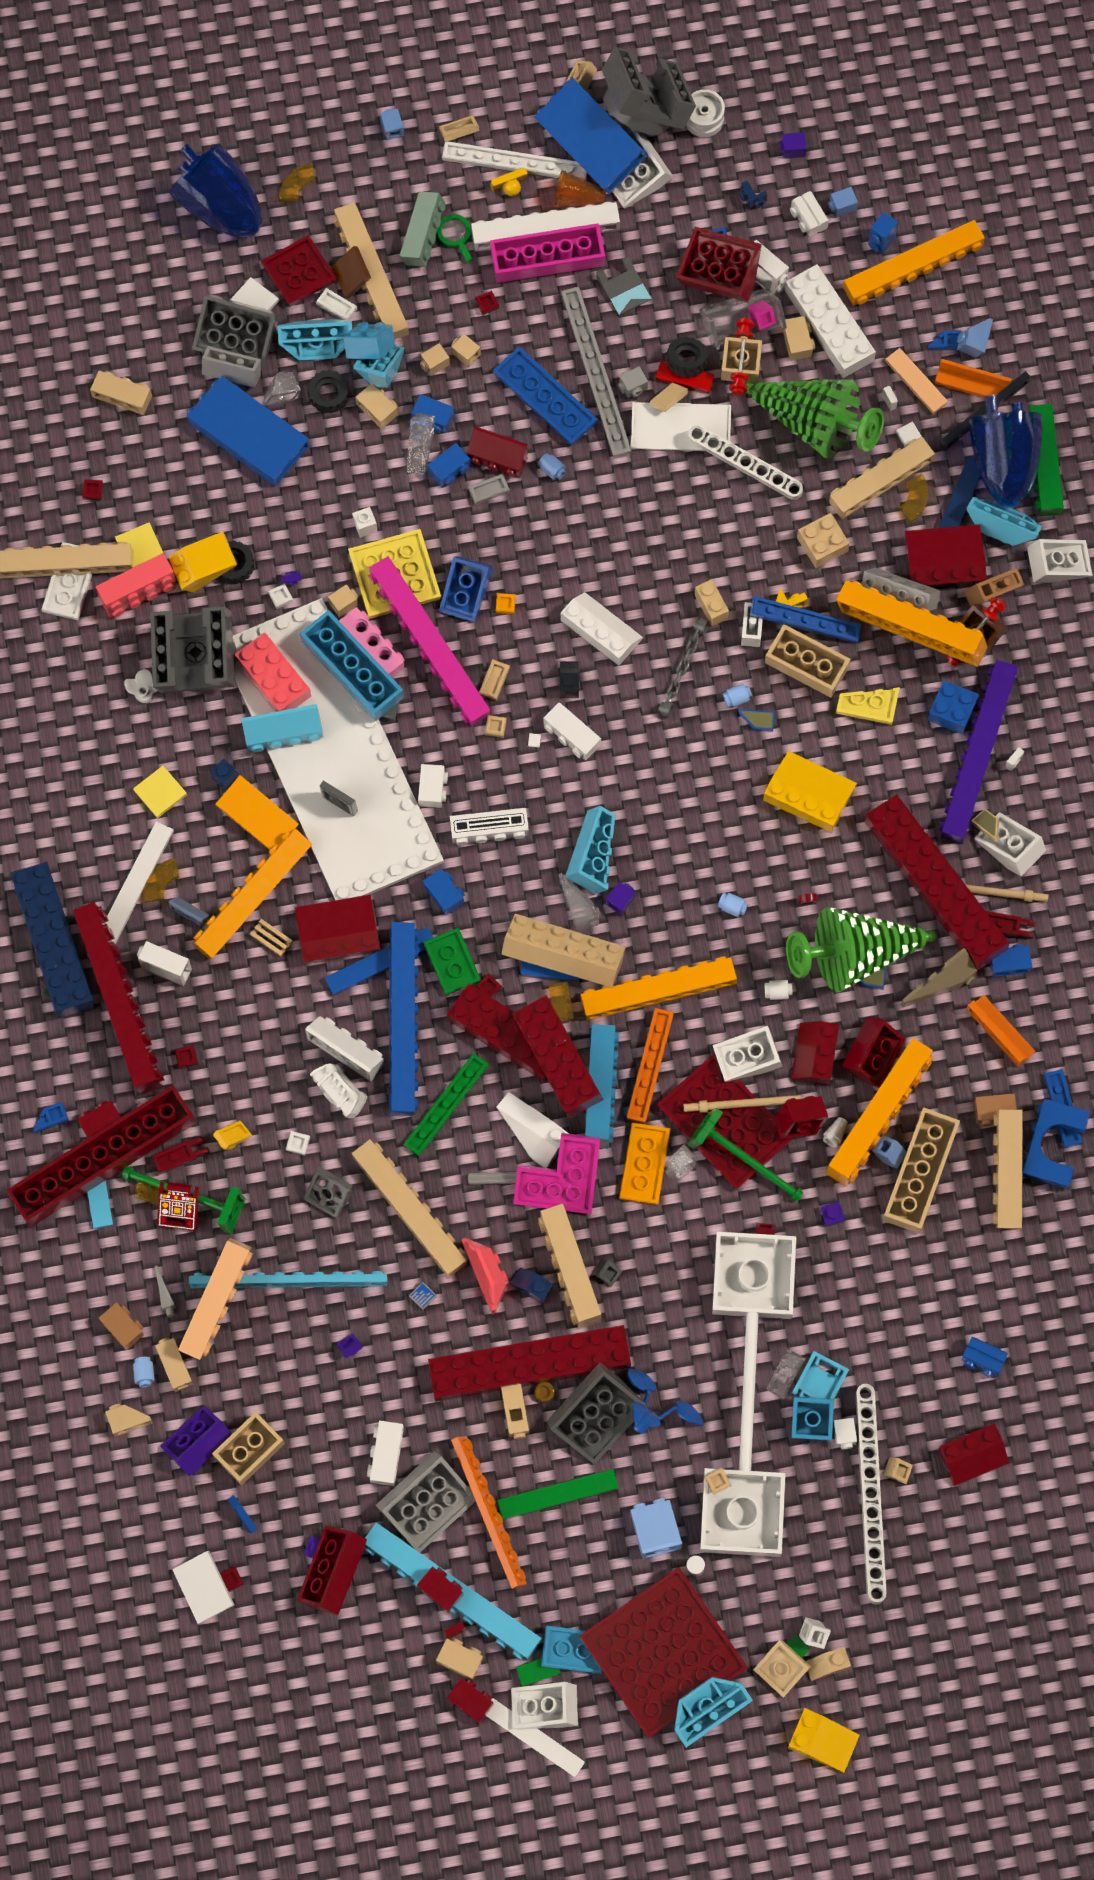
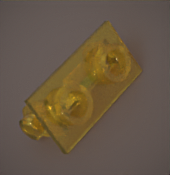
M137 1182L134 1197L158 1206L159 1188L144 1182Z

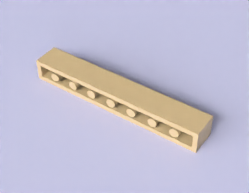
M355 202L334 209L335 217H333L336 228L339 227L341 230L339 235L342 243L346 242L348 246L346 252L353 246H358L371 276L361 288L362 290L366 289L368 293L366 299L369 306L373 305L374 307L372 312L375 320L383 322L385 325H392L394 340L409 335L408 325Z
M118 542L111 545L99 543L93 546L81 544L75 547L62 545L57 548L43 546L39 549L25 547L21 550L6 548L0 551V579L126 572L133 568V549L131 544L127 542Z
M371 1139L352 1153L353 1159L449 1279L467 1265L466 1253L462 1248H456L453 1244L455 1240L449 1232L445 1234L441 1229L443 1225L437 1217L433 1219L429 1214L431 1210L425 1202L421 1204L416 1190L406 1185L407 1179L401 1172L397 1173L394 1170L395 1164L389 1157L385 1158L383 1156L381 1146L377 1142L373 1143Z

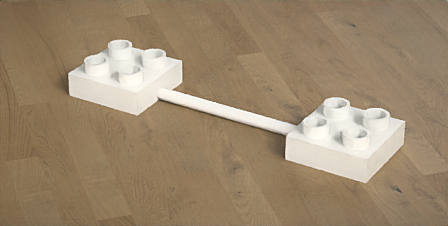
M717 1232L712 1314L746 1316L739 1470L724 1469L731 1487L713 1495L704 1478L700 1552L781 1557L785 1473L751 1471L758 1317L792 1319L796 1236ZM705 1468L704 1476L718 1469Z

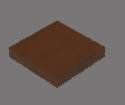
M353 246L332 266L345 298H350L371 278L358 246Z

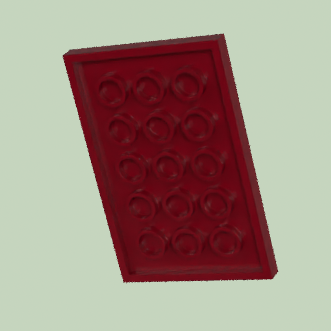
M713 1054L657 1104V1107L690 1140L708 1112H684L683 1104L699 1103V1101L707 1100V1102L756 1099V1097L739 1079L725 1082L717 1057ZM765 1106L719 1109L723 1114L714 1125L717 1133L763 1166L794 1140V1138L780 1139L774 1122L775 1117ZM706 1137L703 1143L696 1147L736 1191L758 1172L711 1137Z

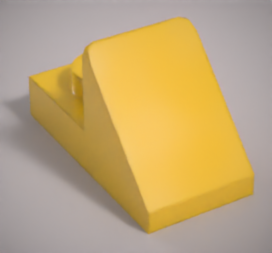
M781 588L776 602L798 608L807 606L808 601L805 592L800 595L796 593L787 600Z

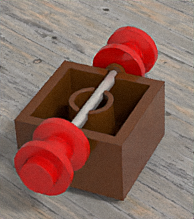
M991 597L989 600L991 605L989 607H984L981 603L973 605L960 621L966 628L971 630L975 628L982 632L987 644V650L983 657L988 654L1008 629L997 616L1000 611L1005 612L1006 603L999 597ZM946 655L948 657L947 661L951 665H962L963 662L961 660Z

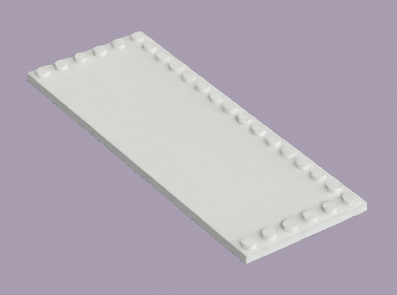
M321 598L235 634L233 639L236 645V652H238L265 632L310 688L312 697L298 707L317 704L324 737L314 742L306 740L301 741L298 745L285 744L277 749H272L271 747L266 749L307 839L312 843V851L335 900L372 894L442 864L444 860L379 719L375 721L301 642L300 633L328 610ZM236 662L234 666V679L251 716L276 712ZM323 780L355 799L358 809L355 816L348 814L322 797L320 784Z

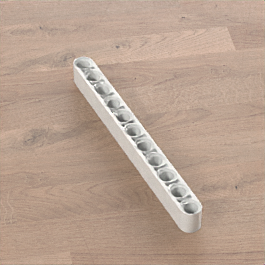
M862 1384L856 1392V1414L866 1591L868 1601L877 1605L882 1603L886 1597L876 1405L874 1388L869 1384ZM867 1390L871 1396L864 1399L860 1396V1391ZM862 1410H869L872 1416L868 1419L862 1417ZM868 1429L872 1432L873 1436L865 1438L862 1435V1431ZM866 1449L872 1450L874 1457L866 1458L863 1451ZM866 1469L873 1470L875 1477L867 1478L864 1471ZM873 1489L876 1492V1497L868 1498L865 1491ZM874 1509L877 1512V1517L869 1518L866 1513L867 1510ZM868 1530H877L878 1537L875 1539L870 1538ZM871 1549L878 1550L879 1558H871L869 1551ZM877 1569L881 1577L873 1579L870 1576V1571ZM879 1590L882 1593V1598L874 1599L871 1596V1591Z

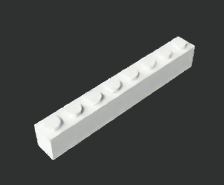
M604 202L601 205L589 204L580 208L569 207L566 210L535 212L526 216L515 215L506 219L480 220L472 223L471 228L475 251L490 249V240L599 223L601 233L620 230V219L617 202Z

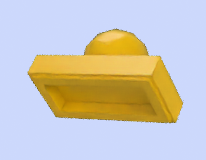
M523 167L492 179L490 183L492 191L503 187V191L508 196L519 194L521 190L519 181L526 179L528 174L526 168Z
M237 1121L217 1130L213 1136L221 1148L232 1150L237 1144L248 1140L252 1134L241 1121Z

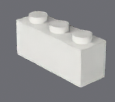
M558 703L544 717V728L549 733L556 734L559 737L558 740L564 746L568 745L573 749L572 752L578 758L582 757L584 760H587L601 745V738L561 703Z
M379 1421V1426H375L373 1437L377 1438L376 1445H372L370 1457H373V1463L368 1466L367 1477H370L371 1483L395 1486L404 1430L403 1424Z

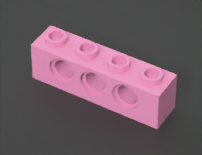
M356 607L341 618L339 622L393 678L404 669L405 660L399 652L395 653L391 642L387 638L383 639L380 635V629L375 624L372 626L368 621V615ZM360 627L366 628L364 632L357 631ZM376 641L378 642V644L376 646H370L369 642ZM382 655L390 656L387 660H382L380 658Z

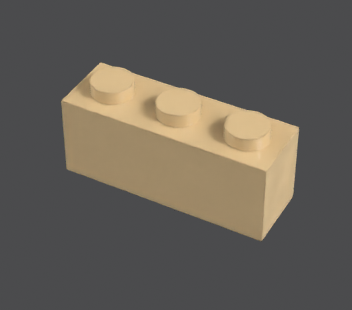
M98 371L90 389L93 398L141 415L145 414L152 398L151 389L147 385L133 383L125 377H116L108 371Z

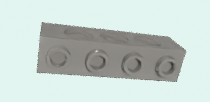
M877 568L864 571L862 580L863 587L868 589L869 587L875 588L880 594L885 596L890 594L900 602H910L915 608H925L929 611L937 609L940 590Z

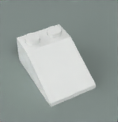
M1039 539L1027 547L1034 583H1051L1093 576L1086 540Z
M999 812L996 815L999 820L998 841H993L982 831L974 839L1007 869L1022 876L1046 851L1041 836Z
M768 1026L713 1045L725 1082L763 1074L783 1067Z
M559 1682L511 1688L512 1729L578 1726L577 1685Z

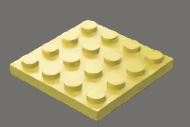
M421 529L348 549L369 619L392 613L389 608L391 604L387 599L384 600L378 591L380 590L377 583L374 585L368 576L370 574L369 567L387 556L390 557L420 604L441 599Z

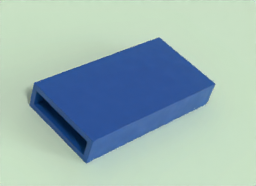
M573 77L564 83L562 89L554 94L550 101L537 111L534 117L608 194L648 156Z
M221 376L212 383L211 389L207 393L202 394L199 403L189 409L187 413L188 424L275 487L310 447L309 438L224 376Z

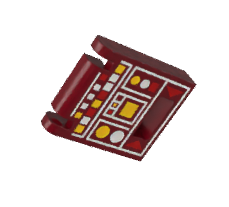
M160 1182L157 1226L196 1231L200 1187L195 1186L194 1194H191L192 1185L168 1182L167 1191H164V1182ZM169 1217H170V1218H178V1219H186L187 1221L172 1220V1219H169Z

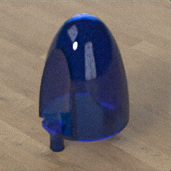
M188 144L185 145V148L182 147L179 152L190 162V165L187 161H184L183 165L181 164L178 167L182 174L171 188L170 195L197 219L221 233L238 238H248L258 233L262 224V211L257 195L245 173L221 144H217L206 153L198 155Z
M997 395L985 396L986 413L969 420L974 459L982 482L992 498L1004 507H1016L1026 499L1037 476L1042 449V414L1023 411V402L1011 403L1012 411L1001 413L998 412Z

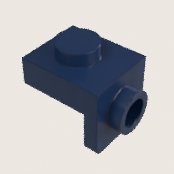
M748 180L741 183L739 195L743 202L746 201L750 209L759 208L767 202L766 191L756 195Z

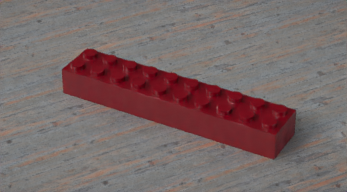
M897 794L865 814V824L959 949H966L977 971L1009 949V941Z
M95 902L73 910L134 1087L141 1095L164 1087L162 1081L165 1079L161 1069L159 1070L158 1066H156L158 1059L155 1052L150 1048V1045H152L150 1036L143 1029L146 1027L144 1019L137 1012L140 1008L136 998L134 999L131 994L133 992L132 985L125 977L127 970L124 963H121V960L118 958L121 956L118 946H115L114 941H112L115 939L112 929L106 924L109 921L105 910L103 911L102 907H98Z
M172 1085L6 1191L29 1228L120 1172L126 1166L128 1167L196 1124V1120L174 1085Z
M624 1325L428 1359L435 1402L501 1391V1387L521 1384V1387L541 1382H553L587 1376L599 1363H602L610 1371L631 1368Z

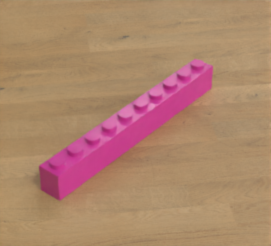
M387 556L369 567L370 574L368 576L374 585L377 583L380 588L378 591L384 600L387 599L391 604L389 605L393 615H398L401 627L404 631L408 630L410 633L409 639L414 646L418 645L420 648V656L424 661L429 662L431 665L429 669L434 677L438 676L441 680L439 684L445 693L448 691L451 695L450 701L455 708L458 707L462 712L460 716L463 721L469 723L472 727L488 717L491 710L390 557Z

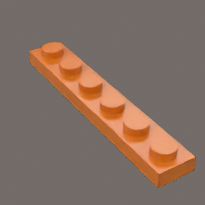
M658 1008L654 1010L627 1120L646 1124L674 1012Z

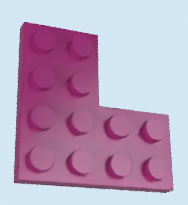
M561 1133L557 1170L518 1165L513 1204L540 1208H551L563 1204L565 1211L591 1214L601 1138Z

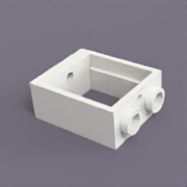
M763 245L761 247L755 282L774 296L777 292L781 293L785 289L789 267Z
M147 941L138 950L137 956L143 970L179 985H185L192 970L188 958Z

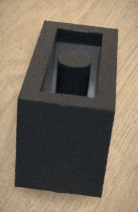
M560 661V698H579V661Z

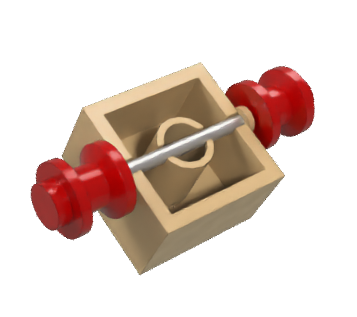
M746 317L736 322L739 331L735 332V338L725 337L721 380L734 381L729 386V390L734 395L746 393L748 387L745 385V382L757 384L759 377L762 340H753L754 335L750 332V329L755 327V323Z

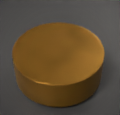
M548 1382L539 1383L535 1388L536 1399L543 1403L551 1401L554 1397V1387Z

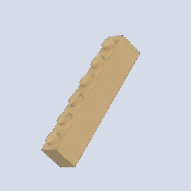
M923 437L917 440L916 438L912 439L902 450L901 448L895 450L891 457L881 459L876 464L877 466L872 469L867 468L858 478H852L841 489L836 488L833 490L829 503L840 518L844 519L933 462L935 453Z
M999 1109L997 1114L993 1115V1125L997 1126V1134H993V1145H997V1153H993V1165H997V1173H993V1185H996V1193H993V1204L996 1205V1212H993V1224H996V1229H1021L1022 1110Z

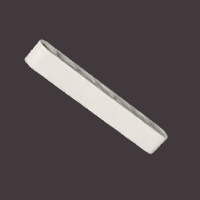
M694 425L690 428L689 439L694 445L789 499L797 500L802 496L803 488L798 480L700 425ZM700 431L703 435L701 438L695 439L692 437V434ZM715 440L719 444L716 448H711L708 446L709 442ZM731 449L735 454L732 457H726L725 451ZM747 458L751 461L749 466L741 465L743 459ZM765 468L767 473L760 476L757 474V470ZM781 477L783 483L776 485L773 483V479ZM792 486H797L800 490L797 494H792L789 492V489Z

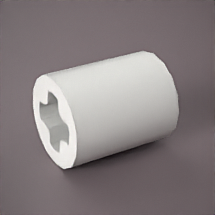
M699 1556L690 1557L686 1565L688 1574L694 1577L700 1576L704 1571L705 1562Z

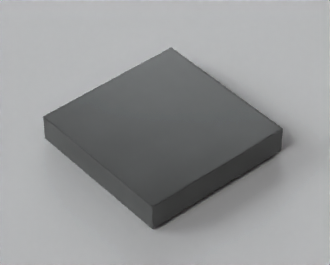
M324 780L320 784L322 797L348 814L355 816L358 812L355 799Z

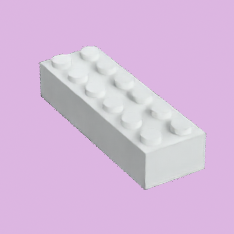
M818 264L786 281V294L800 315L805 316L806 322L810 323L812 333L842 378L875 360L876 351Z

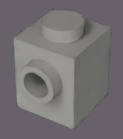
M639 366L633 370L628 369L620 375L618 386L622 394L625 393L628 398L632 396L637 397L648 389V380Z

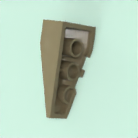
M963 948L944 963L945 966L941 969L940 973L937 971L930 975L926 985L922 983L902 1000L901 1005L903 1008L961 988L965 984L967 986L976 979L977 969L966 949Z

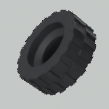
M680 337L669 344L666 357L667 367L677 376L684 378L698 376L706 368L708 350L700 340H696L693 337ZM689 352L696 356V360L689 363L683 362L678 359V354Z
M323 370L320 373H316L308 384L309 400L312 406L323 413L340 411L348 402L349 386L347 380L337 371ZM327 383L334 384L338 389L337 396L330 400L324 399L320 395V388Z
M228 541L232 553L239 555L243 563L240 569L236 571L229 570L218 578L222 582H227V584L243 583L253 573L254 558L252 551L248 549L246 544L244 545L240 541Z

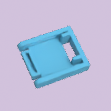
M814 1351L792 1394L796 1395L798 1390H801V1397L835 1398L849 1369ZM822 1361L837 1369L835 1376L818 1368L819 1362Z

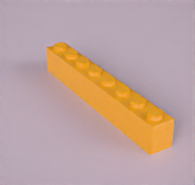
M970 221L845 279L843 289L853 306L857 304L862 305L868 299L874 296L879 297L889 289L894 290L906 281L911 282L923 273L929 274L938 266H946L951 260L961 259L966 253L980 250L984 244L985 237L976 221Z
M297 829L288 830L281 837L283 840L279 846L275 844L269 851L271 855L266 860L263 858L257 864L258 870L254 874L250 873L243 880L245 882L242 888L238 886L231 894L233 898L229 903L225 901L218 909L221 912L216 917L213 915L206 922L208 925L204 931L200 929L193 937L195 941L192 945L208 959H212L311 847L312 843Z
M719 957L714 962L707 963V961H702L693 967L682 966L677 971L670 972L666 970L653 977L645 975L640 977V980H625L620 985H613V988L603 986L600 990L588 989L581 994V1002L586 1021L735 985L737 977L731 957Z

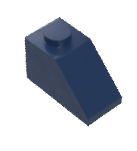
M225 759L221 760L210 770L212 779L225 792L239 777L238 772Z
M521 1267L510 1282V1285L542 1305L554 1289L553 1283Z

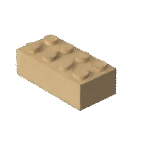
M784 624L765 656V664L832 698L847 672L851 660Z

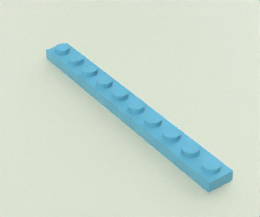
M360 1271L352 1272V1274L332 1272L330 1275H324L323 1272H313L312 1275H304L303 1272H294L293 1275H285L283 1272L265 1275V1273L256 1272L253 1275H245L244 1273L239 1284L236 1283L234 1288L388 1286L387 1274H383L381 1271H374L372 1274H364V1272ZM195 1273L194 1276H189L190 1288H206L211 1276H206L204 1273Z

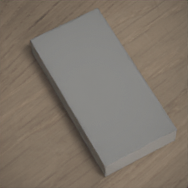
M503 474L468 487L475 505L510 492Z

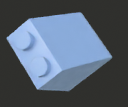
M664 1498L654 1500L651 1505L646 1506L645 1503L633 1506L634 1509H631L630 1513L642 1559L681 1550L682 1541L670 1500L665 1501Z

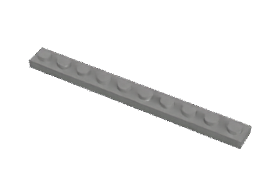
M575 287L561 291L612 456L617 458L631 454V448L580 288Z

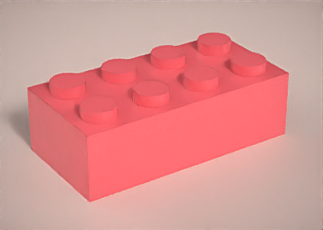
M164 553L97 585L96 590L109 618L121 616L124 611L130 608H137L146 600L155 599L162 592L173 590L177 583L174 572Z
M265 632L235 653L236 662L276 712L296 708L312 697L310 688Z

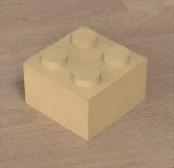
M831 513L798 529L797 539L815 568L847 553L850 543Z

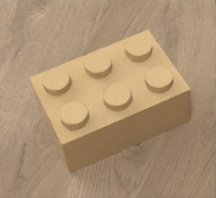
M255 1412L212 1454L242 1486L285 1443L262 1417Z

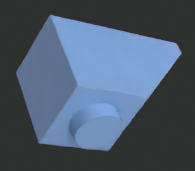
M989 318L961 332L957 339V350L975 358L985 353L993 319Z

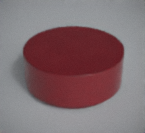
M817 893L798 896L799 903L802 905L816 903L818 901Z

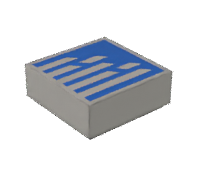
M422 1282L409 1297L424 1310L437 1295Z

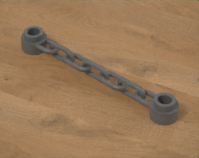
M701 618L695 621L694 630L696 632L688 641L685 658L680 661L677 667V676L675 681L671 682L669 686L667 700L661 702L658 712L662 716L670 718L673 713L674 703H671L672 698L677 695L680 689L679 682L690 665L689 658L696 651L699 644V635H705L708 630L709 620ZM692 640H693V643L696 642V644H695L693 650H692L691 647L689 648V646H690ZM682 663L686 665L684 672L682 669L680 670ZM673 684L677 687L674 694L670 692Z

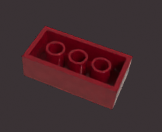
M325 1525L297 1602L318 1611L339 1615L367 1539L352 1531Z

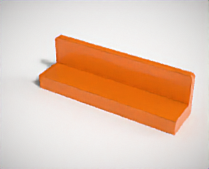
M941 359L935 380L936 385L989 400L1013 382L1011 378Z
M985 995L981 996L976 1002L973 1000L968 1004L966 1009L968 1013L1017 1067L1035 1053V1050Z

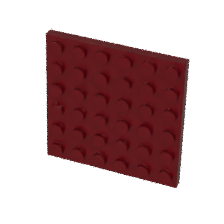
M680 1567L579 1636L647 1738H650L674 1721L677 1714L678 1700L711 1677L731 1681L748 1669Z

